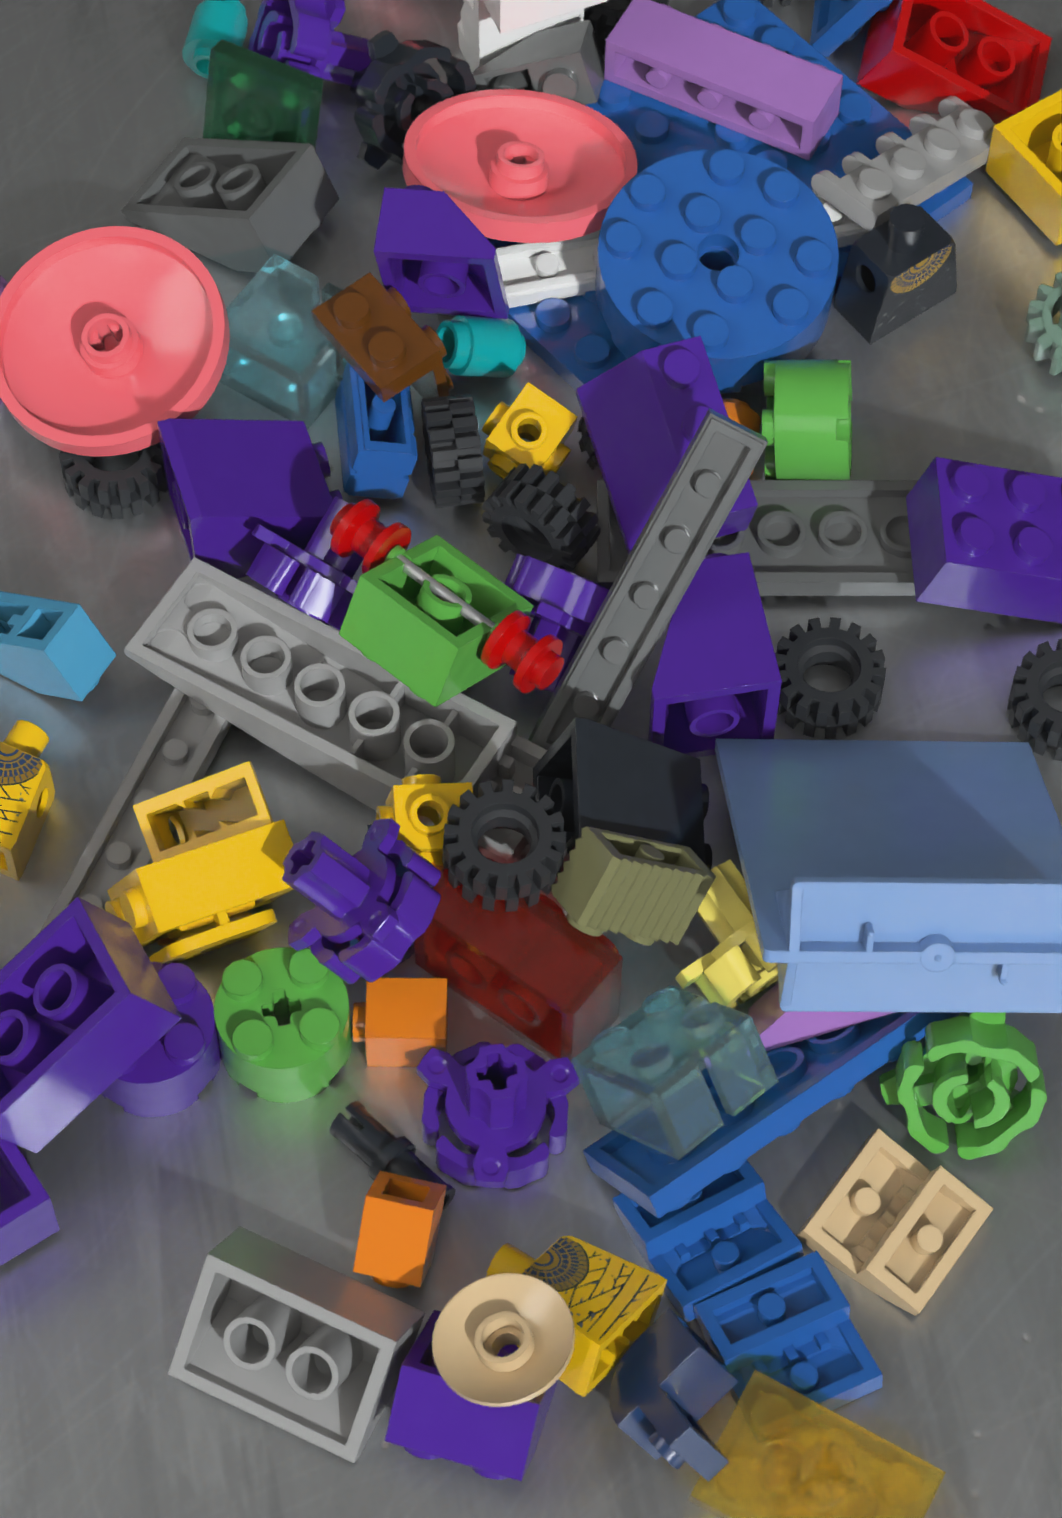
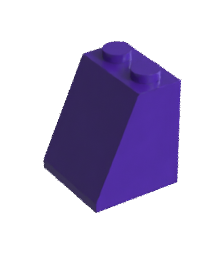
M169 418L157 422L167 490L190 561L195 557L236 579L248 576L246 573L264 544V541L252 535L257 523L304 550L335 496L343 500L339 489L333 491L328 489L325 478L331 477V471L326 450L322 442L312 444L304 421Z
M749 552L732 555L713 553L705 556L671 617L652 686L648 741L695 758L716 755V739H774L782 679Z

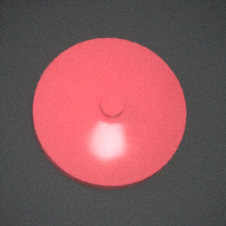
M491 89L469 92L445 99L420 114L411 124L404 140L402 170L407 186L421 185L434 191H444L486 238L518 243H549L575 239L600 230L605 214L615 196L625 184L637 175L638 160L636 151L627 135L610 119L586 105L544 92L521 89Z
M106 226L74 233L52 243L34 255L18 270L0 296L1 400L15 420L28 433L41 442L64 452L82 456L107 457L132 453L159 443L160 437L157 422L169 418L193 419L214 393L226 365L230 341L229 319L224 301L211 274L203 263L179 242L166 235L138 227Z

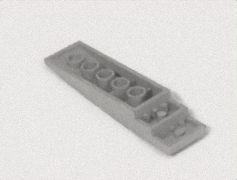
M195 557L124 648L127 657L179 691L375 811L377 806H386L385 801L393 785H402L401 780L403 778L420 774L438 775L441 777V783L472 782L475 797H478L480 783L491 780L493 791L499 792L502 787V779L514 780L513 792L521 794L525 783L533 786V767L547 752L546 749L517 735V721L462 693L457 694L437 707L432 706L426 700L416 696L409 687L380 665L367 659L360 650L339 635L340 631ZM506 828L489 830L478 841V847L482 855L498 863L518 862L525 858L530 850L529 842L524 835ZM540 890L539 902L562 914L565 912V909L552 895V890L548 895Z

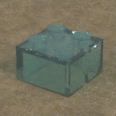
M275 253L226 308L230 330L229 352L219 381L290 421H304L307 430L335 398L338 389L337 381L340 383L343 380V372L347 364L344 357L314 325L311 310L320 305L318 276ZM328 282L321 290L322 303L342 291V289Z
M673 985L650 994L645 998L639 1009L618 1025L597 1034L589 1047L571 1059L600 1125L677 1160H680L724 1125L697 1062L702 1061L705 1063L725 1112L732 1116H736L779 1082L752 1016L717 1002L708 1004L706 998Z

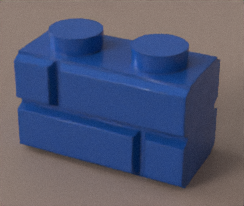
M347 362L343 372V380L340 381L334 398L343 492L349 496L396 500V498L403 497L409 482V475L412 474L418 459L416 437L413 435L415 426L410 386L383 403Z

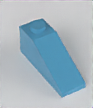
M0 591V674L39 694L82 702L86 695L97 686L101 675L116 657V653L81 605Z

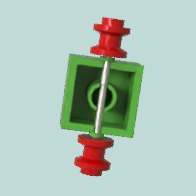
M370 499L362 500L357 504L349 503L336 514L330 526V533L333 535L331 550L342 558L351 556L355 552L364 558L362 563L363 574L360 575L339 635L360 650L367 659L380 665L409 687L416 696L426 700L434 707L441 705L506 665L515 671L513 685L522 693H529L536 687L544 690L554 682L564 665V658L560 656L563 642L553 634L546 635L538 640L528 632L531 623L529 616L534 605L439 535H435L407 550L411 541L410 528L401 522L385 527L379 522L380 507Z

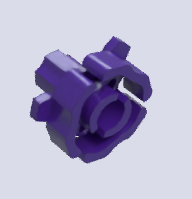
M263 0L261 2L256 25L248 44L246 75L272 81V83L251 79L249 94L256 101L287 109L291 108V122L304 124L312 119L315 105L314 89L321 79L351 86L355 72L365 69L373 60L369 56L367 41L370 39L334 31L340 24L346 11L345 0Z
M335 496L304 550L257 523L252 535L264 541V544L246 575L276 593L275 595L291 606L327 625L330 624L340 630L358 583L353 577L364 559L356 552L351 556L342 558L331 550V539L333 536L330 533L331 523L336 514L349 503Z
M517 553L504 584L534 605L530 613V617L533 620L528 632L538 640L546 635L553 634L563 642L560 655L564 658L563 668L554 682L544 689L553 693L607 596L609 589L565 569H560L530 556H523ZM511 669L509 674L514 676L515 671Z
M391 818L375 820L364 837L362 849L354 855H350L324 834L312 831L305 839L294 843L283 861L284 875L282 881L316 905L315 908L300 914L289 925L288 945L296 951L310 946L311 953L319 963L348 984H354L360 977L372 983L394 969L401 962L413 942L426 931L441 900V894L433 889L441 877L440 870L404 841L397 840L400 825ZM356 938L359 942L350 947V940Z
M482 1041L456 1052L453 1056L448 1052L431 1048L417 1066V1075L428 1085L424 1094L422 1139L425 1144L436 1146L437 1168L461 1184L487 1188H520L546 1176L549 1168V1154L557 1155L565 1150L568 1129V1101L566 1095L576 1088L580 1082L576 1069L568 1057L551 1059L546 1062L542 1057L518 1043L511 1044L506 1048L503 1043L492 1045L489 1042ZM444 1108L451 1130L464 1143V1147L471 1154L457 1150L445 1136L442 1135L439 1138L438 1117ZM547 1113L552 1122L548 1146L543 1142L527 1155L508 1157L507 1155L514 1152L515 1149L536 1141Z

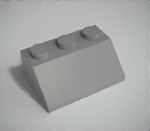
M238 1227L207 1253L168 1375L355 1463L397 1387L401 1365L415 1343L425 1312L245 1228Z

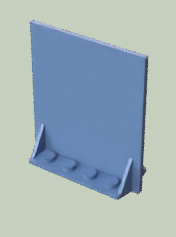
M796 739L715 740L716 758L763 961L777 963L779 1005L782 1011L1062 1013V826L1029 742Z

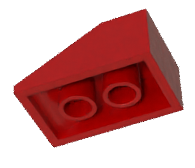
M893 0L885 11H878L872 16L857 84L902 108L939 114L938 106L942 100L949 96H956L973 109L988 115L994 124H998L1039 102L1052 37L983 0Z

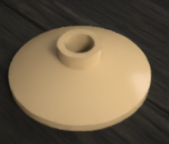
M495 1274L467 1285L455 1294L443 1308L433 1332V1357L444 1382L460 1397L483 1406H513L539 1396L560 1378L573 1354L575 1327L566 1302L549 1284L524 1274ZM515 1344L520 1346L511 1355L497 1357L500 1349L506 1345Z

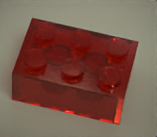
M443 868L440 871L441 877L438 883L433 887L434 890L441 894V900L430 925L414 941L415 964L435 978H447V986L550 1059L568 1057L576 1068L619 1017L623 957L619 955L618 949L603 934L598 937L591 936L573 927L567 921L563 910L558 904L543 894H540L539 902L529 908L524 898H520L517 911L505 912V900H495L494 911L482 909L483 896L479 894L472 903H469L462 898L463 885L461 884L453 889L448 881L449 869L444 870Z

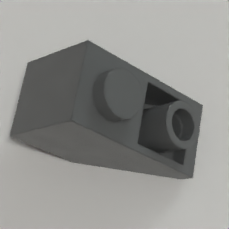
M585 20L535 32L474 70L473 77L478 91L491 89L532 90L561 96L587 105L598 101L604 81L605 62L591 21Z

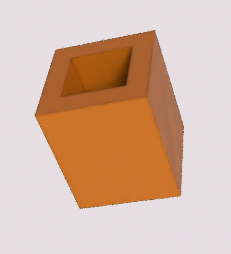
M380 977L372 983L367 982L366 1002H354L353 1042H365L367 1067H417L431 1048L447 1052V978Z
M379 1171L365 1197L353 1272L371 1276L374 1282L390 1288H404L409 1285L421 1287L434 1260L447 1185Z

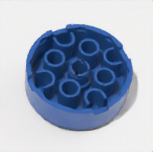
M702 149L676 154L648 166L624 185L610 204L599 233L595 280L597 307L601 310L602 316L611 332V340L627 359L642 350L701 335L720 394L741 392L742 386L764 380L765 360H801L807 357L817 344L828 320L838 273L839 252L835 229L830 216L815 193L792 172L768 159L731 149Z

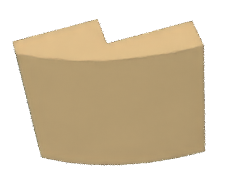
M878 1128L867 1137L797 1232L796 1237L813 1251H818L820 1256L876 1295L916 1316L922 1311L994 1208L941 1165L930 1171Z

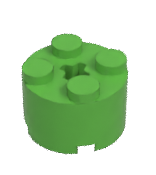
M765 360L764 396L767 397V409L762 410V435L768 440L765 448V480H850L852 468L851 360Z
M290 947L270 948L256 952L244 959L234 961L226 967L215 997L214 1018L222 1062L229 1076L238 1085L240 1082L245 1087L255 1091L257 1097L270 1102H298L323 1092L332 1084V1078L339 1072L341 1067L346 1065L352 1050L349 998L343 980L320 964L311 953L310 948H304L300 951Z

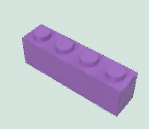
M632 0L606 39L604 79L809 161L839 113L843 75L828 70L822 65L813 64L777 50L771 45L759 43L726 30L720 25L708 23L663 3H657L652 0Z

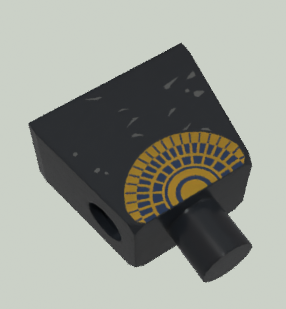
M912 204L896 206L891 211L888 221L862 235L852 244L835 297L834 308L871 345L956 293V244L953 238L921 206Z

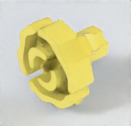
M731 859L711 869L716 878L696 912L719 945L684 968L675 978L682 989L695 982L717 1016L725 1015L738 1006L736 1000L742 1005L778 981L777 963H767L762 959L745 880Z

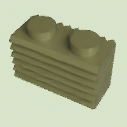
M587 826L582 828V838L576 839V849L569 851L570 860L563 862L564 872L558 873V883L552 884V895L567 912V921L585 934L598 937L603 932L609 930L615 934L620 932L630 940L641 945L651 946L654 941L658 942L659 939L667 944L671 941L678 945L716 876L690 847Z

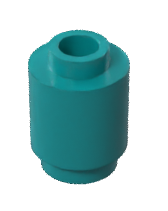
M204 0L195 8L182 56L186 65L203 78H225L232 75L237 68L249 27L246 9L239 0Z
M458 315L451 321L445 320L441 322L436 329V333L447 352V355L442 358L444 369H448L453 375L509 378L524 360L526 353L525 338L520 332L518 325L512 319Z

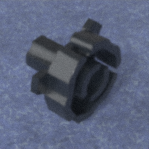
M388 30L380 32L367 41L369 56L373 61L365 69L355 72L350 86V91L356 98L358 108L354 114V121L363 139L357 158L376 170H380L388 160L403 165L404 148L402 145L407 131L415 119L425 110L445 99L477 91L468 62L452 56L448 47L429 40H406L400 43L393 33ZM436 58L446 73L447 84L441 82L438 73L430 64L424 61Z

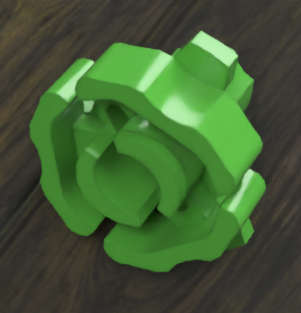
M960 1012L957 1017L931 1022L925 1028L926 1045L923 1049L921 1042L915 1040L906 1042L901 1048L896 1067L879 1076L880 1088L886 1105H902L905 1108L907 1130L911 1137L930 1152L939 1154L949 1148L946 1121L949 1124L951 1122L955 1123L958 1155L966 1160L1001 1152L1006 1149L1009 1142L1016 1135L1033 1128L1039 1121L1047 1101L1043 1071L1038 1065L1036 1046L1033 1041L1029 1040L1015 1027L1005 1024L1006 1013ZM1018 1067L1027 1079L1021 1091L1014 1089L1018 1081ZM933 1105L938 1116L941 1118L928 1113L923 1106ZM973 1115L974 1122H966Z

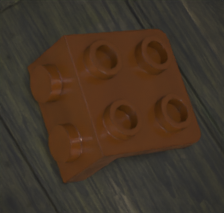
M369 272L311 310L314 325L383 403L410 385L423 399L450 396L449 391L454 386L443 365L442 358L447 355L445 346L430 326L425 325L420 328L411 318L410 308L396 288L391 286L386 290Z

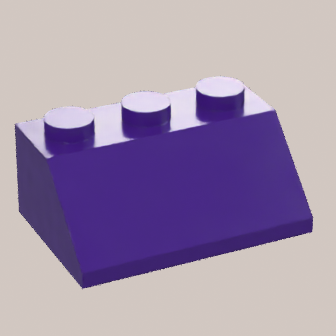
M701 335L642 350L578 387L575 392L628 555L708 409L710 408L728 417ZM749 478L716 538L747 530L758 507Z

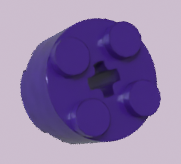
M151 962L182 1019L101 1093L105 1099L107 1097L114 1103L122 1106L123 1111L138 1117H164L187 1109L199 1099L198 1094L207 1086L211 1079L213 1082L219 1071L221 1053L212 1000L205 987L195 977L194 972L188 966L181 963L162 964L161 962Z

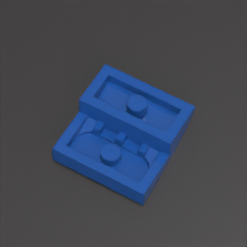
M748 1161L739 1169L723 1174L694 1194L692 1199L682 1208L668 1212L659 1219L623 1193L612 1198L613 1206L650 1271L667 1279L664 1293L685 1323L696 1318L693 1305L804 1256L802 1243L767 1200L764 1181Z
M814 1251L693 1305L695 1317L707 1344L738 1381L729 1391L757 1444L882 1388L883 1374L850 1320V1304L818 1251Z

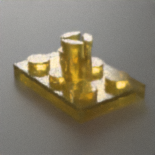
M754 1370L716 1444L729 1463L709 1482L700 1475L688 1501L719 1518H924L946 1472L761 1372Z

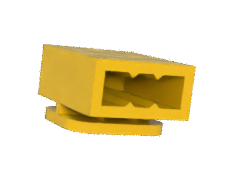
M282 819L137 868L107 890L110 900L105 903V911L128 922L142 947L154 943L160 946L166 945V947L148 957L151 962H161L162 964L179 963L253 936L276 923L277 919L273 909L253 915L246 911L272 903L294 890L282 881L284 875L283 861L293 846L286 823Z

